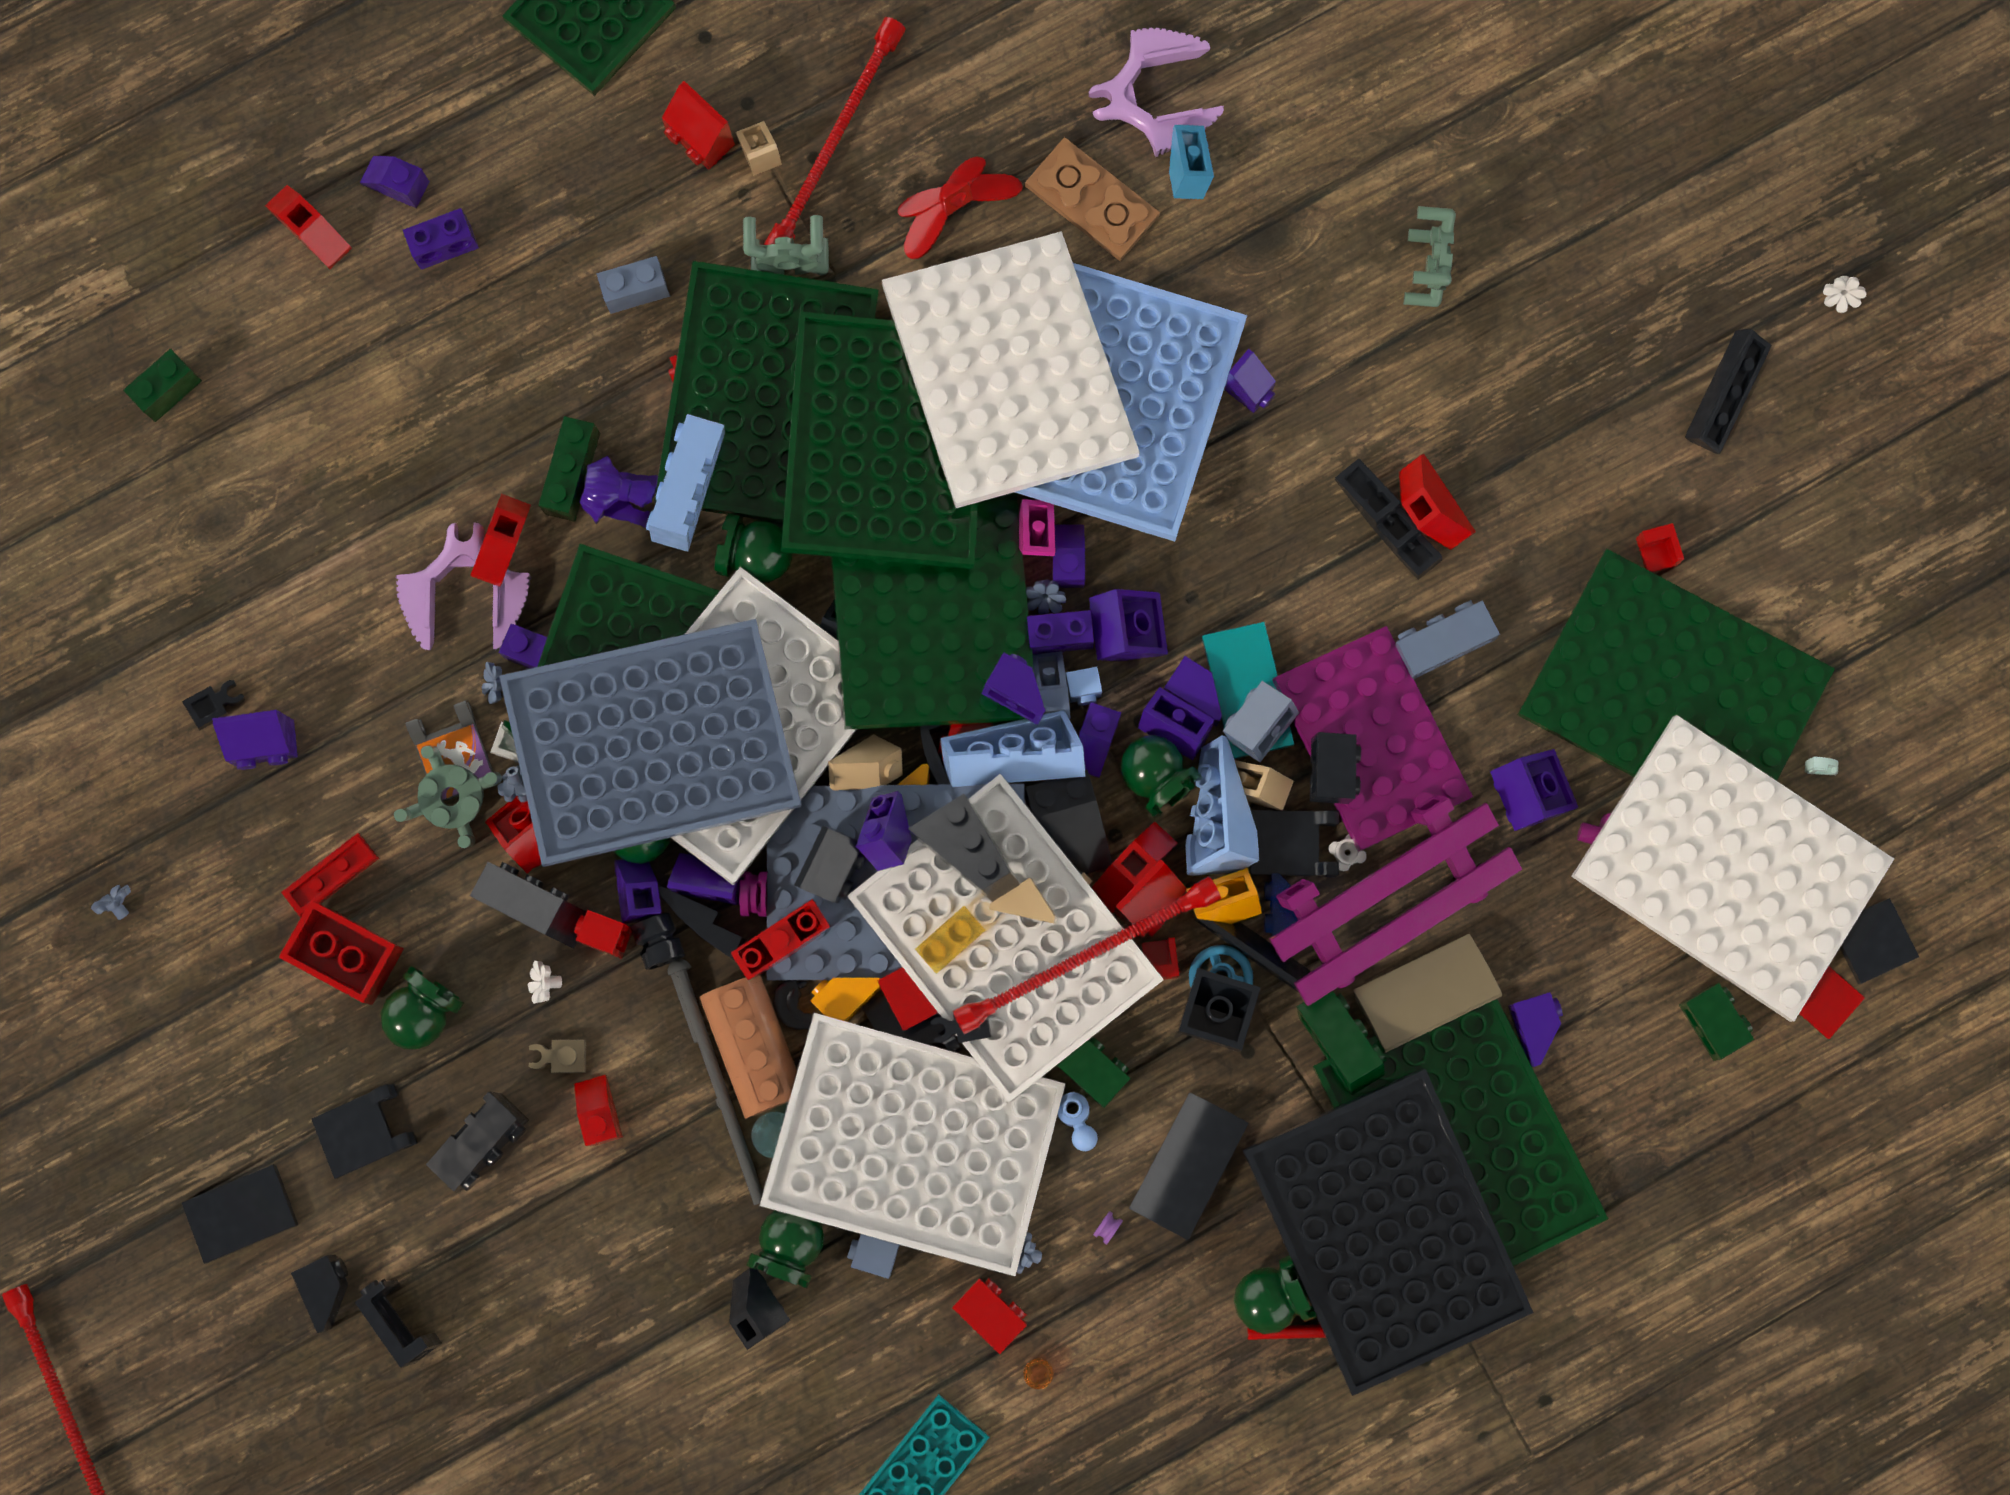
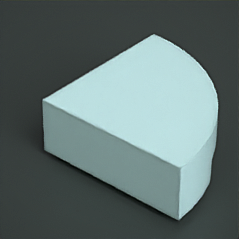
M1814 756L1805 761V772L1807 774L1836 776L1838 774L1839 762L1831 758Z

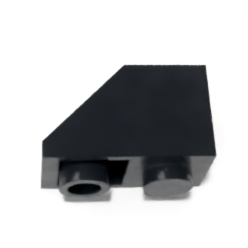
M751 1267L733 1280L729 1323L748 1350L791 1321L785 1313L783 1306L770 1290L765 1278L759 1273L757 1268L753 1269Z

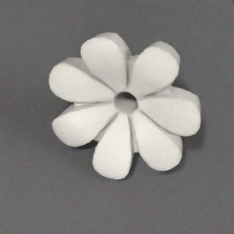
M1841 276L1834 280V284H1826L1823 290V294L1827 295L1824 304L1828 307L1837 304L1836 310L1840 313L1847 311L1848 304L1854 308L1861 305L1860 298L1866 297L1865 288L1859 286V280L1856 277Z
M534 961V968H531L530 977L534 981L528 983V989L530 993H533L532 1002L535 1004L548 1001L550 998V988H561L562 978L561 976H550V966L543 965L541 961Z

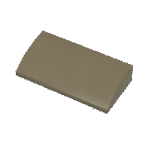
M1470 934L1353 990L1357 1005L1385 1053L1502 996V992L1488 964Z

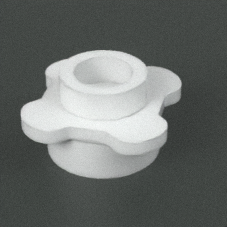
M1349 834L1344 840L1340 842L1334 841L1329 845V852L1339 862V870L1347 871L1351 865L1363 863L1366 860V852L1357 851ZM1347 849L1351 852L1348 856L1344 853Z

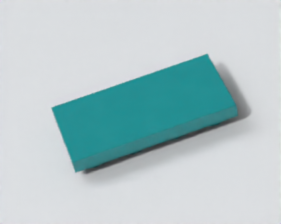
M1265 622L1202 636L1209 670L1213 675L1221 709L1223 729L1229 717L1239 711L1245 703L1248 693L1252 689L1257 688L1261 681L1276 689L1272 680L1278 675ZM1290 725L1270 751L1294 746ZM1228 740L1234 759L1250 756Z
M938 1394L859 1495H945L990 1436Z

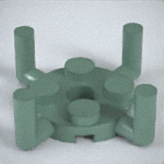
M1418 206L1417 219L1442 221V224L1439 227H1432L1431 230L1409 229L1408 241L1430 243V246H1432V255H1427L1425 272L1414 271L1412 279L1413 284L1427 285V288H1431L1430 294L1405 292L1404 305L1438 307L1441 304L1443 291L1446 290V286L1452 281L1451 267L1453 254H1451V247L1448 246V243L1454 244L1456 213L1453 209Z
M813 215L810 217L811 243L803 245L794 244V239L789 237H779L775 239V244L763 245V240L756 239V218H743V251L746 255L751 256V270L784 275V270L795 269V275L810 272L824 276L828 273L829 245L828 238H823L822 216Z
M424 746L421 749V755L429 759L433 770L427 773L419 783L418 803L396 810L394 818L398 822H403L424 815L428 821L437 827L457 828L460 835L457 841L459 847H472L476 840L469 823L475 819L481 809L484 799L483 790L499 784L502 781V776L498 772H489L485 776L478 778L473 772L462 766L445 765L436 746ZM448 787H453L459 792V801L453 806L447 805L442 799V794Z

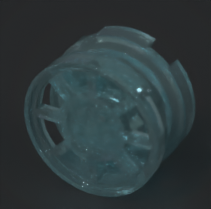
M766 1113L753 1126L752 1142L757 1151L766 1157L773 1158L785 1117L784 1113Z

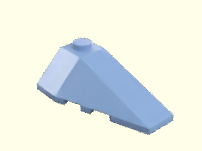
M1222 735L1201 748L1198 772L1203 778L1196 781V786L1200 788L1197 805L1192 806L1190 815L1195 817L1193 835H1187L1186 839L1187 875L1190 876L1234 873L1259 861L1257 829L1228 738Z

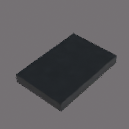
M275 1164L182 1202L204 1264L298 1226L290 1200Z

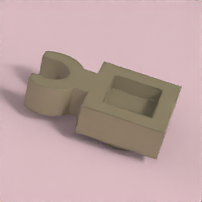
M552 1040V1049H547L539 1044L529 1046V1050H538L542 1055L539 1062L529 1063L530 1068L542 1069L547 1064H551V1073H586V1040Z

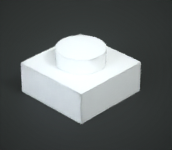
M501 721L490 753L519 763L514 739L501 728L503 724Z

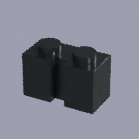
M1318 732L1311 738L1312 775L1310 776V802L1349 804L1355 799V795H1359L1361 781L1360 776H1356V763L1359 764L1361 759V745L1356 744V734Z

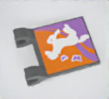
M463 701L453 705L460 721L459 724L426 735L421 719H414L405 723L416 747L425 775L433 769L429 759L421 755V749L424 746H436L445 765L462 766L473 772L478 778L485 776L489 772H494L469 702ZM448 787L444 790L442 799L447 801L459 796V792L453 787Z

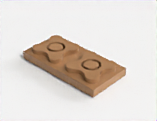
M1065 137L1025 182L1026 188L1120 262L1160 216V212Z

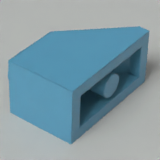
M1174 125L1169 175L1174 198L1204 199L1214 178L1204 126Z

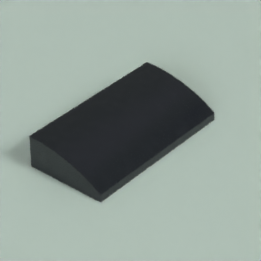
M1189 1092L1129 1209L1189 1240L1249 1123Z

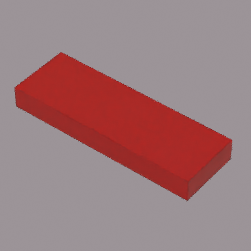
M357 833L281 893L299 917H302L311 900L322 904L380 858L364 837Z

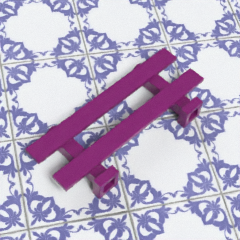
M1435 795L1410 811L1416 823L1428 827L1432 835L1430 838L1319 908L1313 898L1320 893L1313 882L1305 879L1300 880L1276 895L1281 906L1293 911L1298 919L1297 922L1270 938L1281 961L1288 960L1312 944L1323 964L1294 983L1307 1006L1337 987L1344 988L1354 982L1356 975L1469 903H1477L1488 896V891L1522 870L1510 847L1502 850L1477 867L1473 862L1466 846L1499 826L1487 803L1480 805L1457 821L1452 822L1448 815L1449 812L1454 810L1450 799ZM1442 861H1446L1456 879L1454 882L1342 952L1332 933L1333 930Z

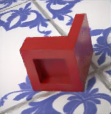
M1673 523L1642 531L1636 538L1645 569L1652 573L1678 566L1684 560Z
M1175 937L1162 941L1144 942L1142 944L1143 954L1164 980L1179 977Z

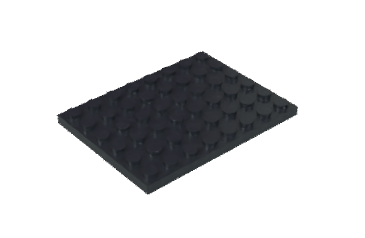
M1426 1069L1417 1070L1243 1149V1153L1287 1252L1295 1265V1270L1352 1396L1534 1313Z

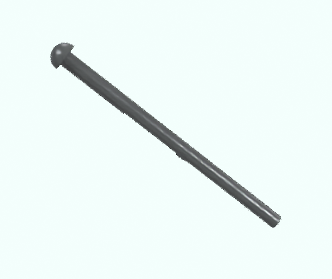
M677 959L670 963L667 973L668 976L672 977L694 1044L698 1043L717 1097L715 1099L717 1106L722 1111L753 1204L757 1205L760 1204L763 1190L686 971L692 967L688 961Z

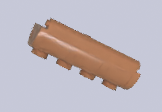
M759 974L751 980H747L746 977L700 996V1001L745 1119L788 1103L797 1069L761 975Z

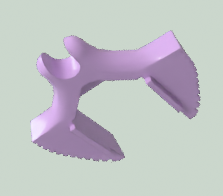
M1142 28V30L1137 29L1136 32L1131 30L1129 60L1121 72L1112 80L1093 86L1089 91V97H1105L1111 102L1109 106L1093 111V116L1097 120H1122L1135 126L1145 133L1153 148L1155 157H1158L1160 153L1163 155L1164 152L1167 153L1171 150L1174 125L1204 126L1206 129V127L1211 126L1212 122L1218 119L1217 117L1221 116L1224 110L1223 106L1208 109L1199 108L1157 116L1156 119H1153L1151 114L1138 107L1132 84L1141 73L1142 68L1199 58L1210 50V45L1207 41L1203 40L1201 42L1199 37L1193 38L1191 34L1185 35L1182 32L1179 34L1177 31H1166L1163 28L1162 30L1159 28H1149L1148 30Z
M474 522L473 535L471 539L465 542L459 541L457 523H452L447 529L444 549L425 570L412 574L397 575L399 580L396 581L398 585L396 588L399 591L397 598H399L398 602L401 604L400 608L404 611L403 615L406 616V622H409V628H412V635H416L415 640L417 642L420 641V646L425 650H431L434 644L435 582H440L454 567H474L485 537L484 528L479 523ZM507 569L501 587L493 585V649L501 647L510 624L515 625V621L519 618L518 615L522 612L521 609L524 607L523 603L526 602L530 585L529 581L531 580L529 573H519Z

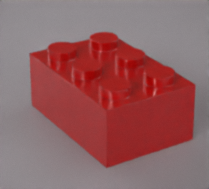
M311 900L279 958L354 999L373 1005L404 948L323 904Z

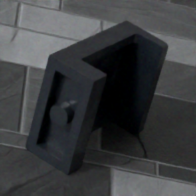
M382 1279L379 1282L375 1280L360 1291L362 1297L355 1304L399 1367L402 1368L415 1364L440 1346L442 1342L436 1333L420 1336L415 1340L387 1300V1295L399 1287L400 1283L397 1279L390 1281Z

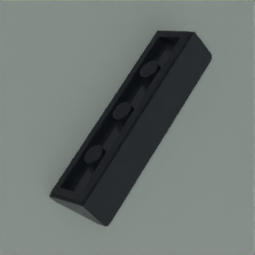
M1752 329L1735 331L1685 435V438L1690 442L1715 454L1721 453L1772 346Z
M1196 915L1193 917L1194 921L1233 948L1239 950L1246 957L1297 992L1298 989L1294 983L1311 972L1292 957L1284 962L1281 961L1273 944L1240 921L1228 924L1197 919Z

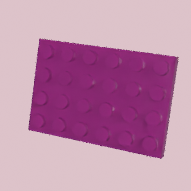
M1387 626L1287 671L1272 680L1276 689L1292 699L1299 711L1293 723L1310 757L1311 738L1318 732L1357 735L1356 744L1361 745V759L1359 764L1356 763V776H1360L1361 781L1360 793L1358 796L1355 795V799L1349 804L1334 803L1337 811H1339V815L1358 852L1418 824L1415 822L1410 811L1435 795L1449 798L1453 807L1473 797L1414 679L1410 676Z

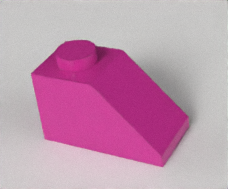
M1022 499L1019 513V549L1023 555L1055 556L1054 504L1041 500Z

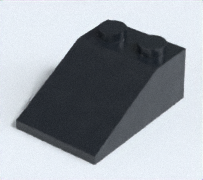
M1085 770V777L1052 779L1025 787L1032 814L1080 874L1083 872L1089 874L1109 868L1113 861L1088 770Z

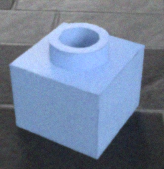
M1097 667L1066 672L1070 703L1078 702V706L1089 705L1091 702L1096 703V698L1102 697Z

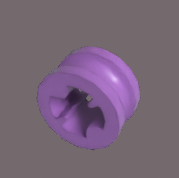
M1110 1211L1093 1234L1095 1237H1103V1242L1106 1245L1123 1222L1120 1218L1114 1219L1113 1213Z

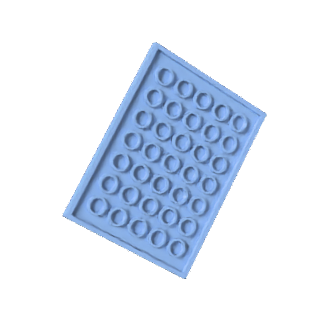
M1073 263L1138 446L1139 457L1016 491L1015 493L1175 542L1247 315Z

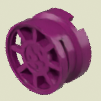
M745 871L741 875V877H744V880H740L739 901L741 916H750L751 913H758L759 917H767L768 871H760L759 874Z

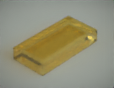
M963 906L915 950L931 969L938 974L980 937L986 929L967 907Z

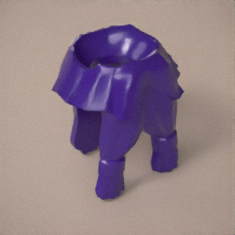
M606 456L587 465L585 488L580 500L581 507L596 524L602 517L608 516L617 520L630 521L646 528L651 511L642 512L633 508L630 502L642 508L651 503L655 497L658 475L647 476L618 472L610 458Z

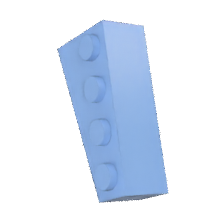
M687 414L684 424L679 422L674 437L677 445L674 453L670 452L665 465L667 473L664 482L659 484L656 494L657 502L647 522L646 530L650 531L651 541L689 551L725 435L723 424Z
M1065 710L1044 714L1038 725L1028 719H1022L941 738L944 770L952 787L988 784L999 774L1008 783L1085 777L1083 745Z

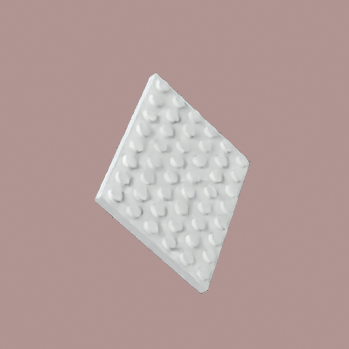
M1062 231L882 280L885 296L956 508L1139 457L1138 446Z
M739 567L685 634L756 619L801 801L828 767V761L837 756L857 730L844 729L838 641L743 568ZM794 809L671 838L734 885Z
M1675 715L1668 723L1571 877L1792 1022L1799 1015L1894 858L1687 721Z
M1001 774L970 797L969 800L974 805L1019 883L1028 878L1033 879L1057 917L1056 924L989 910L992 901L918 840L910 845L903 865L876 872L848 895L851 902L941 1017L947 1018L949 1021L954 1020L953 1010L967 1003L981 1002L987 998L993 999L994 996L997 997L998 994L1005 993L1009 988L1012 989L1013 986L1020 985L1021 982L1023 983V981L1031 979L1032 976L1035 977L1036 974L1038 975L1042 971L1046 972V969H1050V967L1057 965V963L1061 964V961L1065 962V959L1072 957V955L1076 956V953L1084 949L1087 950L1088 947L1091 948V945L1098 944L1099 941L1106 940L1110 935L1113 936L1114 933L1117 934L1118 931L1124 930ZM1129 939L1127 942L1125 941V943L1110 949V951L1106 950V953L1098 957L1095 956V959L1091 958V961L1084 962L1083 965L1080 964V967L1076 966V969L1069 970L1064 975L1061 974V977L1058 976L1057 979L1054 978L1053 981L1046 982L1042 987L1039 986L1038 989L1031 990L1030 993L1024 994L1023 997L1020 996L1019 999L1016 998L1015 1001L1013 1000V1002L1001 1006L1000 1009L995 1010L996 1013L988 1016L992 1037L963 1042L962 1044L1005 1099L1011 1102L1164 979L1135 942Z
M814 1013L759 1206L1016 1276L1065 1083L1041 1077L1011 1102H1008L973 1057Z

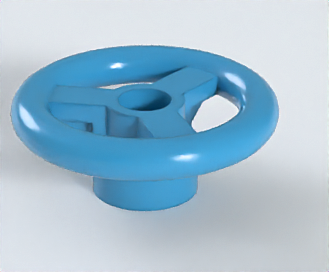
M1215 945L1204 949L1194 958L1189 969L1190 988L1197 968H1200L1208 958H1210L1212 964L1210 972L1223 971L1229 978L1253 985V971L1250 962L1243 953L1231 946ZM1219 955H1227L1235 959L1240 964L1244 977L1235 975L1234 969L1229 964L1222 963Z

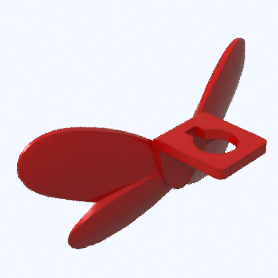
M976 156L966 160L956 168L947 183L942 187L919 192L907 198L898 207V214L901 217L916 216L905 239V254L908 258L914 260L923 257L935 244L950 214L972 200L999 201L1013 198L1022 191L1023 185L1021 181L1008 174H981L986 165V161L982 157Z

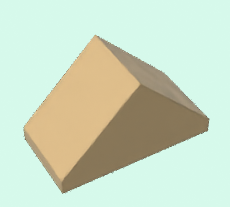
M764 121L736 132L753 176L782 165L777 145Z
M1028 878L1016 888L991 902L989 910L1056 924L1057 920L1055 913L1032 878Z

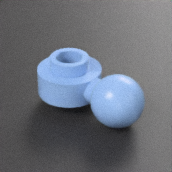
M1071 1092L1062 1096L1058 1117L1065 1125L1074 1128L1072 1143L1075 1148L1080 1151H1090L1096 1146L1098 1141L1096 1131L1085 1123L1090 1114V1107L1084 1096ZM1071 1103H1076L1079 1106V1110L1075 1114L1067 1112V1106Z

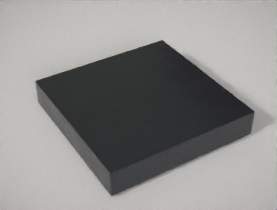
M1890 898L1864 909L1840 946L1858 984H1862L1919 958Z

